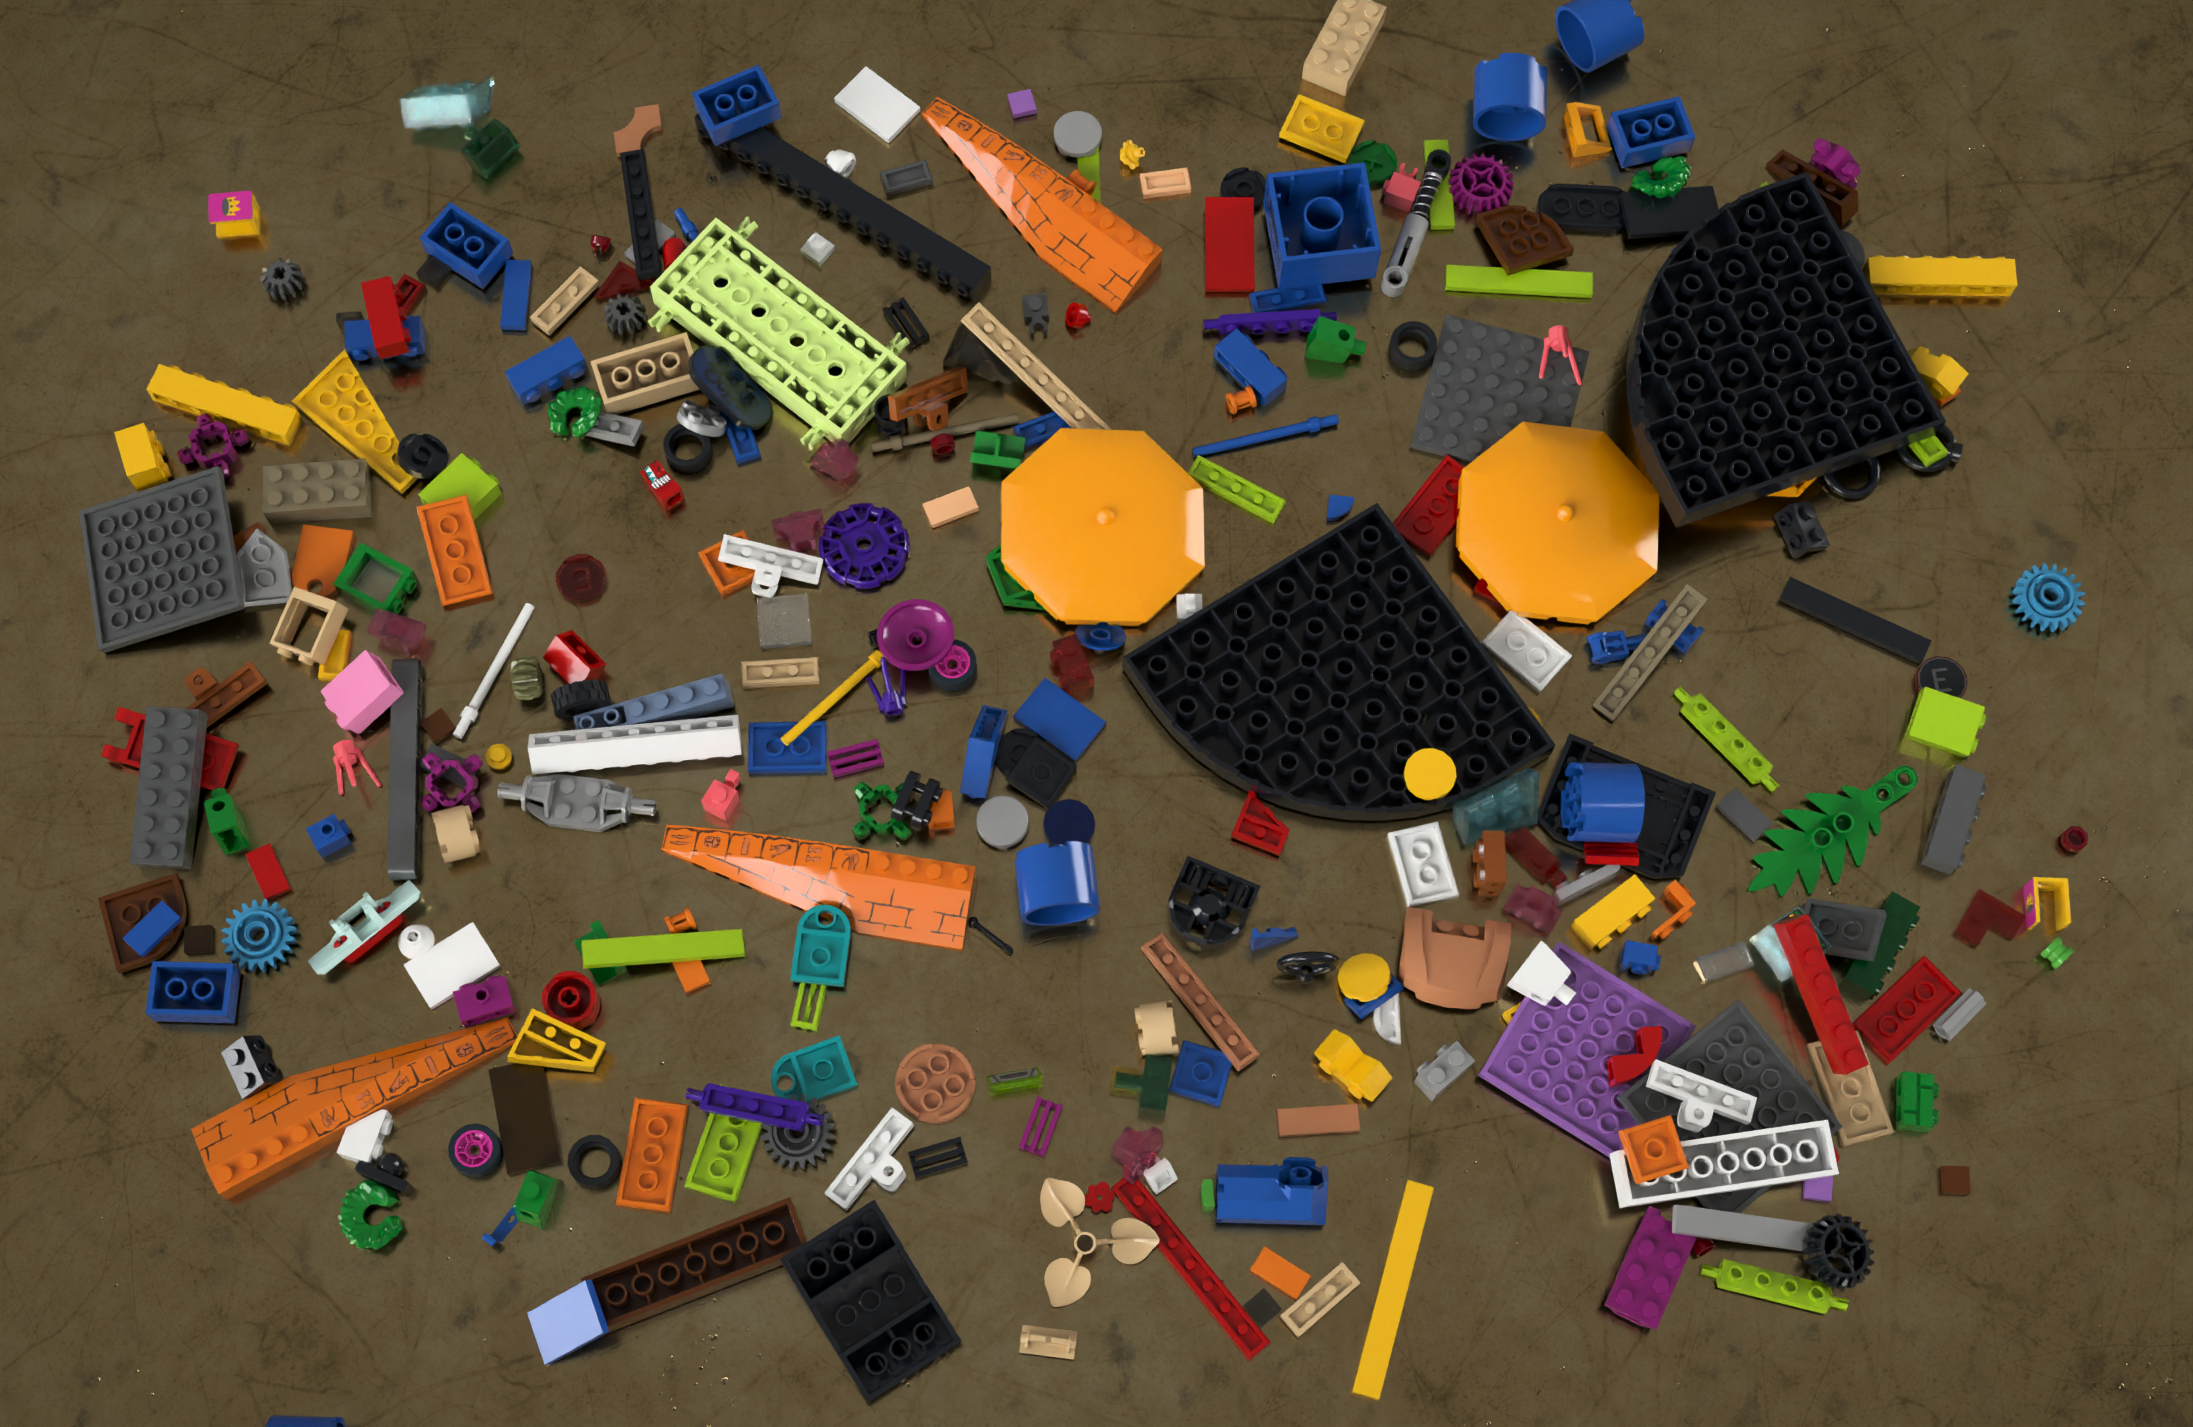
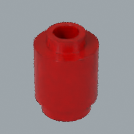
M669 238L664 242L662 247L664 271L687 248L682 239Z

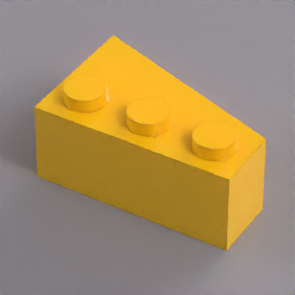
M532 1008L507 1056V1061L594 1072L605 1050L606 1043Z

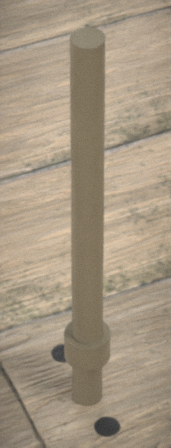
M1016 413L946 427L937 431L931 430L901 437L900 434L890 436V439L871 442L872 452L892 449V451L903 449L902 446L930 441L939 434L946 433L957 436L978 430L982 431L1019 423V418Z

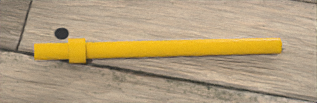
M875 650L868 657L869 660L783 735L780 738L781 741L788 746L874 668L881 667L880 659L884 657L881 651Z

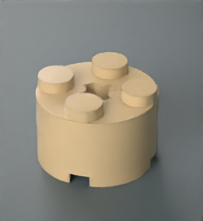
M460 805L432 812L433 823L436 826V835L445 864L476 856V853H480L476 830L470 831L474 826L469 805Z
M1172 1000L1140 1004V1007L1134 1008L1136 1023L1139 1030L1142 1029L1143 1033L1138 1034L1142 1056L1147 1055L1150 1058L1180 1053Z

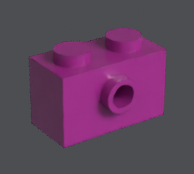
M491 976L486 978L483 983L476 985L474 983L464 984L459 987V990L453 991L460 1022L465 1028L517 1012L510 983L505 976Z

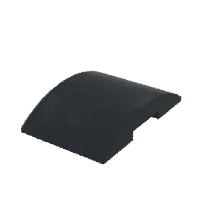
M875 1199L780 1259L867 1403L962 1342Z

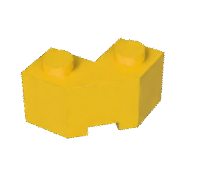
M1922 346L1907 351L1931 395L1938 400L1952 396L1969 374L1950 356L1944 354L1940 357L1929 354V349Z
M1335 1029L1314 1052L1321 1061L1319 1066L1326 1073L1333 1074L1348 1087V1090L1358 1099L1364 1097L1373 1102L1393 1078L1380 1061L1364 1054L1350 1036Z

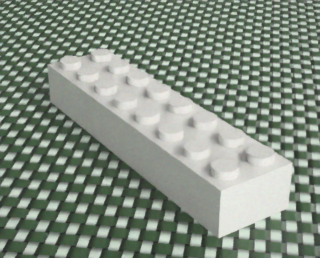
M1828 1120L1680 1141L1689 1168L1639 1184H1635L1625 1151L1619 1150L1609 1154L1619 1208L1825 1178L1839 1174Z

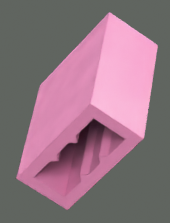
M367 650L362 652L321 690L326 699L325 705L337 715L338 719L336 721L345 731L351 730L357 734L365 730L404 694L381 658Z

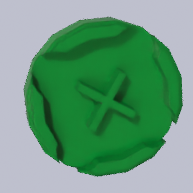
M1374 140L1365 141L1357 145L1349 159V164L1365 162L1369 186L1372 187L1384 185L1386 179L1391 180L1397 168V157L1391 147L1383 142L1382 144L1376 143Z

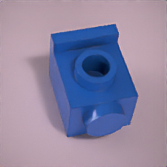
M1626 940L1621 949L1618 972L1624 973L1627 968L1631 969V972L1642 975L1647 974V972L1651 973L1652 970L1658 971L1661 962V955H1657L1658 946Z

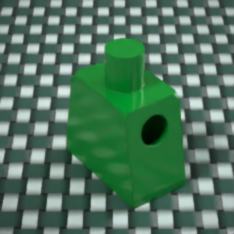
M1319 316L1307 336L1304 358L1345 363L1350 353L1360 356L1364 355L1366 341L1354 339L1356 330L1354 326Z
M225 788L212 790L210 792L211 799L206 800L204 806L210 832L224 854L229 855L251 847L241 811L232 796L226 792Z
M529 1170L513 1206L516 1219L543 1230L563 1180L538 1171Z

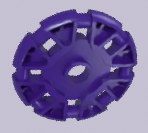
M858 503L849 505L848 509L842 512L839 510L833 514L823 527L824 533L823 536L819 537L818 550L820 558L824 559L823 562L827 566L826 571L835 580L844 585L847 583L855 585V588L869 589L880 586V583L885 580L891 581L901 572L906 564L904 561L905 557L909 555L910 539L907 529L902 527L901 519L894 512L885 507H875L872 503ZM871 516L878 518L876 524L868 522ZM851 518H854L856 520L854 522H851L850 524H847L846 522ZM893 530L894 534L888 536L886 531ZM833 535H841L840 540L832 539ZM861 540L871 542V546L866 550L859 549L857 544ZM889 549L895 550L896 555H889ZM840 553L842 559L835 561V555ZM881 565L883 571L875 574L873 568ZM851 568L859 571L858 576L850 574Z

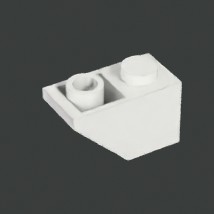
M381 1109L347 1126L337 1154L357 1163L362 1161L374 1166L375 1161H378L382 1156L385 1135L388 1136L392 1130V1115L387 1110Z

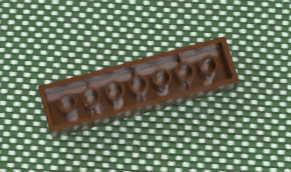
M789 1197L582 1277L581 1281L592 1280L609 1329L608 1333L779 1267L783 1265L780 1261L781 1258L807 1241L793 1202Z

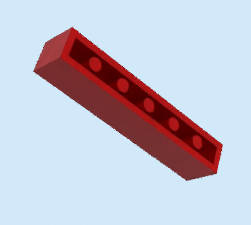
M1796 914L1773 924L1833 1074L1846 1075L1869 1065L1809 915Z

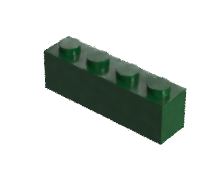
M1893 891L1885 898L1880 907L1881 910L1886 911L1887 917L1874 962L1852 959L1838 984L1866 1001L1872 995L1877 996L1884 986V982L1881 981L1885 973L1889 974L1896 963V960L1893 959L1896 951L1901 952L1908 941V938L1905 937L1908 929L1912 931L1920 919L1917 916L1920 906Z

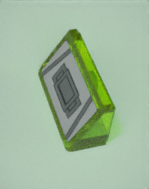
M1039 1067L987 1076L989 1094L991 1096L1043 1086Z

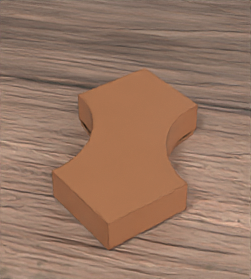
M659 104L635 107L634 117L628 126L613 132L617 157H620V153L642 149L644 141L651 134L662 130Z

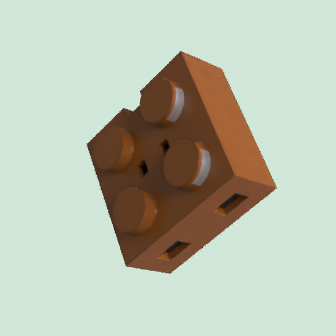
M1483 831L1481 839L1476 840V847H1473L1472 851L1473 863H1477V872H1474L1473 876L1474 888H1478V896H1500L1507 882L1505 831Z

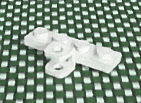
M725 534L718 561L754 569L752 592L769 598L775 595L780 576L818 585L824 560L819 557ZM760 584L769 586V588L764 590L760 587Z
M1657 1059L1652 1063L1646 1083L1648 1088L1683 1101L1679 1108L1677 1124L1679 1127L1694 1133H1698L1702 1128L1709 1125L1713 1112L1743 1124H1749L1757 1097Z
M891 1108L824 1194L848 1211L872 1179L883 1189L895 1192L906 1179V1173L901 1164L891 1155L914 1127L913 1122L894 1108Z

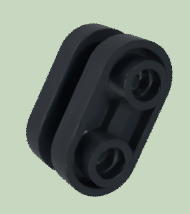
M911 770L894 804L891 818L902 822L905 815L912 818L910 826L921 830L923 826L929 825L933 816V812L930 810L934 802H939L943 788L940 787V781L932 778L928 780L927 784L921 783V774ZM915 792L922 794L916 808L910 806Z

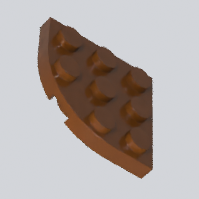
M1510 205L1476 214L1475 222L1507 276L1560 260L1573 254L1574 249L1560 226L1542 212L1539 215L1527 210L1525 206Z
M177 873L98 898L118 973H123L160 959L171 950L183 932L187 911L182 886ZM163 901L182 921L142 958L122 938L155 906Z

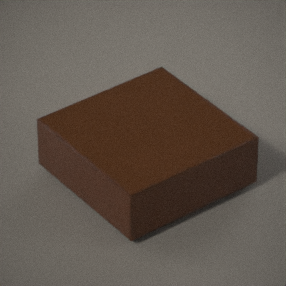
M442 708L420 722L435 745L453 734L456 729Z
M1940 1167L1941 1194H1971L1970 1167Z

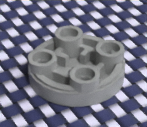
M1072 111L1064 114L1059 118L1054 127L1055 144L1059 153L1064 156L1076 158L1093 156L1102 140V128L1099 121L1093 115L1084 111Z
M684 400L677 413V420L684 427L701 435L719 437L725 433L727 421L720 415L721 410L714 405H707L706 408L694 401Z
M1005 795L992 797L985 801L978 810L976 817L978 833L989 845L1002 850L1019 843L1026 835L1029 825L1028 813L1023 804L1013 797Z

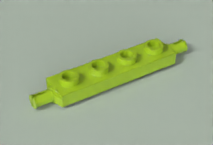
M1681 686L1674 691L1673 694L1683 703L1680 712L1753 785L1762 782L1771 793L1780 786L1769 775L1773 765L1701 693L1691 697Z
M1723 1259L1718 1267L1702 1263L1700 1268V1275L1716 1278L1717 1288L1826 1314L1830 1307L1844 1311L1848 1307V1299L1833 1296L1831 1288L1826 1287L1824 1283Z

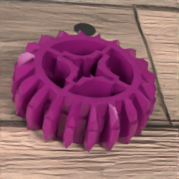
M1484 152L1480 157H1477L1475 153L1471 155L1470 159L1464 156L1462 162L1455 164L1454 169L1450 172L1451 178L1448 180V185H1452L1449 188V193L1453 194V204L1460 203V210L1467 208L1468 215L1472 211H1476V214L1506 206L1512 197L1514 182H1512L1513 174L1508 173L1509 166H1502V159L1497 162L1494 161V155L1490 156V158H1485ZM1492 178L1498 183L1499 189L1495 187L1496 184L1492 182ZM1462 180L1467 182L1466 185L1470 188V191H1467L1464 187Z

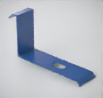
M513 1206L491 1235L487 1233L483 1235L482 1239L492 1247L496 1241L498 1243L502 1242L518 1222L516 1215L513 1222H508L509 1217L515 1215Z

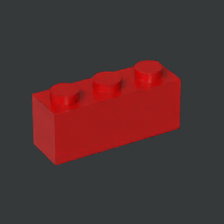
M391 276L362 282L361 287L373 342L379 358L384 359L409 353L408 343L412 342L408 327L404 328L403 321H406L407 317L404 307L399 306L398 299H402L399 285H394Z

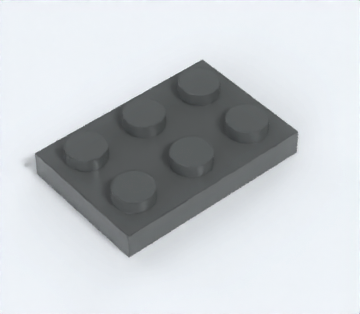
M1807 898L1803 914L1809 915L1814 930L1827 945V948L1823 950L1824 954L1874 962L1887 917L1885 910Z

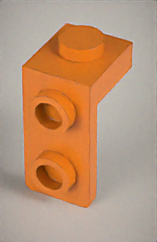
M1676 880L1666 887L1663 894L1678 912L1651 934L1649 938L1652 941L1658 937L1663 940L1674 931L1672 926L1680 921L1683 924L1694 914L1691 910L1696 905V902L1690 897L1691 893L1688 888L1683 884H1679Z

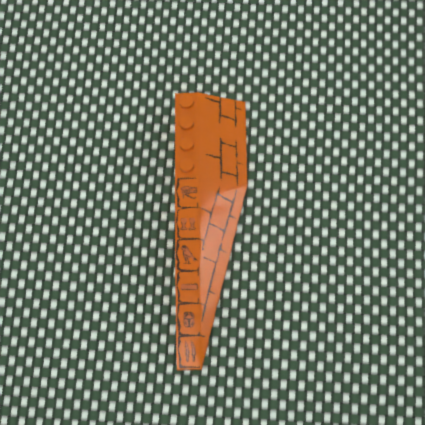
M939 97L922 112V116L935 132L946 141L950 150L961 159L964 167L975 176V180L993 202L1004 211L1008 220L1019 229L1022 237L1034 247L1037 255L1113 312L1117 313L1162 263L1163 249L1054 169L997 131Z
M666 825L662 851L692 864L695 863L705 867L706 870L719 873L737 883L750 886L751 889L789 905L802 908L804 911H808L810 908L818 905L834 906L847 916L851 931L855 933L963 950L976 879L975 866L789 837ZM830 913L820 915L829 922H832L834 919Z
M506 1017L295 1074L197 1125L191 1130L206 1170L218 1194L228 1200L341 1139L347 1126L381 1109L391 1112L514 1045L518 1035L511 1021Z

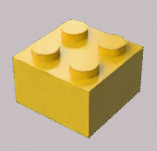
M142 423L114 432L126 475L137 492L169 482L168 478L172 477L167 462L164 463L162 458L165 455V451L153 430L149 431L146 425Z

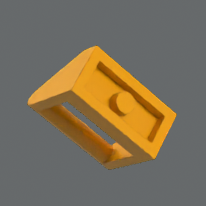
M1578 102L1567 103L1563 119L1573 157L1611 151L1612 147L1601 107ZM1593 116L1600 142L1586 140L1580 117Z

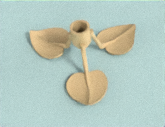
M1047 1178L1042 1186L1040 1204L1045 1219L1056 1227L1065 1225L1069 1220L1077 1234L1074 1240L1075 1249L1078 1251L1075 1262L1073 1263L1068 1258H1059L1051 1262L1045 1272V1286L1053 1307L1069 1305L1080 1299L1087 1292L1091 1283V1274L1087 1268L1078 1265L1083 1254L1093 1252L1097 1245L1113 1243L1112 1253L1117 1260L1124 1264H1136L1145 1259L1160 1241L1158 1235L1150 1226L1134 1218H1123L1113 1223L1111 1227L1113 1238L1096 1240L1092 1233L1081 1232L1073 1218L1080 1215L1085 1207V1197L1082 1190L1071 1182Z

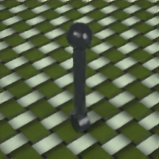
M976 917L969 918L968 924L971 927L978 928L1008 954L1012 953L1013 948L978 923Z

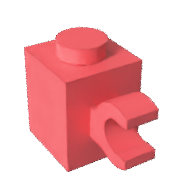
M1402 163L1399 173L1394 172L1391 180L1386 179L1381 193L1385 194L1383 204L1411 213L1412 206L1416 201L1415 198L1419 194L1421 181L1416 180L1418 168L1415 167L1412 173L1407 174L1404 171L1406 164Z
M730 769L724 783L713 780L701 800L704 811L725 822L729 820L740 801L738 792L735 790L742 779L739 777L740 773Z

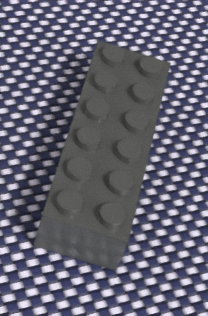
M146 707L130 864L148 868L192 870L208 714L199 709Z

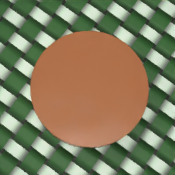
M928 1043L910 1051L899 1064L895 1078L896 1095L902 1108L916 1120L928 1124L946 1123L959 1117L972 1102L976 1088L974 1069L968 1058L957 1048L944 1044Z

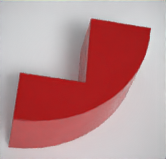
M1662 1026L1640 1027L1635 1032L1637 1054L1615 1055L1607 1060L1610 1088L1631 1082L1653 1063L1661 1046Z

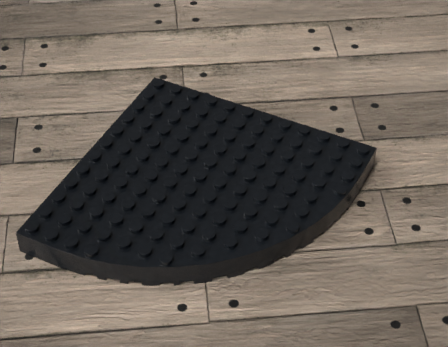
M1808 172L1741 195L1738 199L1730 204L1728 202L1723 205L1719 210L1708 215L1699 225L1693 227L1672 250L1658 271L1637 312L1630 337L1626 366L1627 400L1631 425L1641 458L1676 528L1935 436L1946 423L1945 418Z
M1378 503L1123 656L1122 669L1147 705L1169 733L1195 758L1222 778L1247 792L1249 790L1254 791L1256 796L1277 805L1316 816L1344 820L1384 821L1418 817L1451 809L1477 799L1509 782L1550 756L1555 747V743ZM1434 748L1443 751L1452 759L1456 767L1457 777L1454 786L1442 798L1424 800L1416 797L1406 786L1404 769L1407 760L1421 749Z

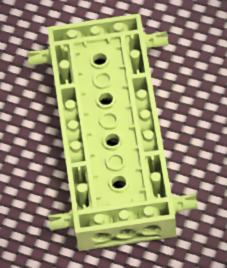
M748 216L745 217L743 222L734 231L715 218L650 286L653 302L660 310L648 320V323L652 328L656 325L657 332H661L663 327L673 318L706 345L715 346L725 351L759 386L812 426L804 437L800 439L804 446L808 443L809 450L812 451L824 436L844 450L875 416L874 406L877 400L884 395L895 393L907 380L906 363L898 355L910 344L907 337L901 340V333L898 332L888 345L884 347L747 242L746 239L758 228L755 221L750 224ZM718 279H726L728 281V284L723 288H718L714 285ZM756 308L766 310L765 315L762 317H756L752 312ZM795 337H801L804 343L796 347L791 345L790 341ZM834 366L840 367L843 370L838 376H832L828 371Z

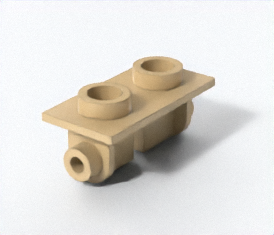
M1023 1325L1019 1353L1074 1360L1077 1332Z

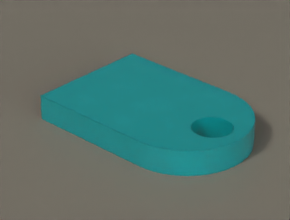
M818 905L810 908L803 914L797 927L790 977L791 982L844 987L851 927L847 916L840 909L831 905ZM830 913L834 919L831 924L822 925L818 921L820 915Z
M840 1035L784 1055L776 1062L771 1072V1085L777 1097L790 1099L791 1094H794L797 1100L800 1101L802 1094H805L808 1099L807 1103L813 1097L820 1101L858 1087ZM784 1077H788L793 1081L792 1087L786 1091L778 1088L779 1080Z

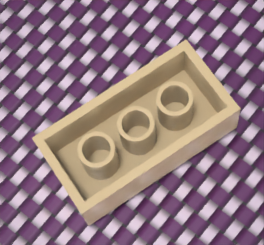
M1337 0L1304 62L1302 79L1346 96L1384 23L1387 7L1372 0Z
M687 332L590 361L606 412L617 415L699 390L689 374L688 360L693 354Z

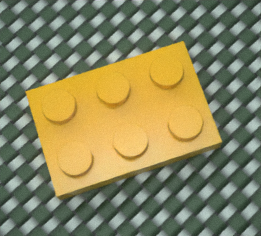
M1298 94L1280 131L1279 137L1346 164L1365 120Z

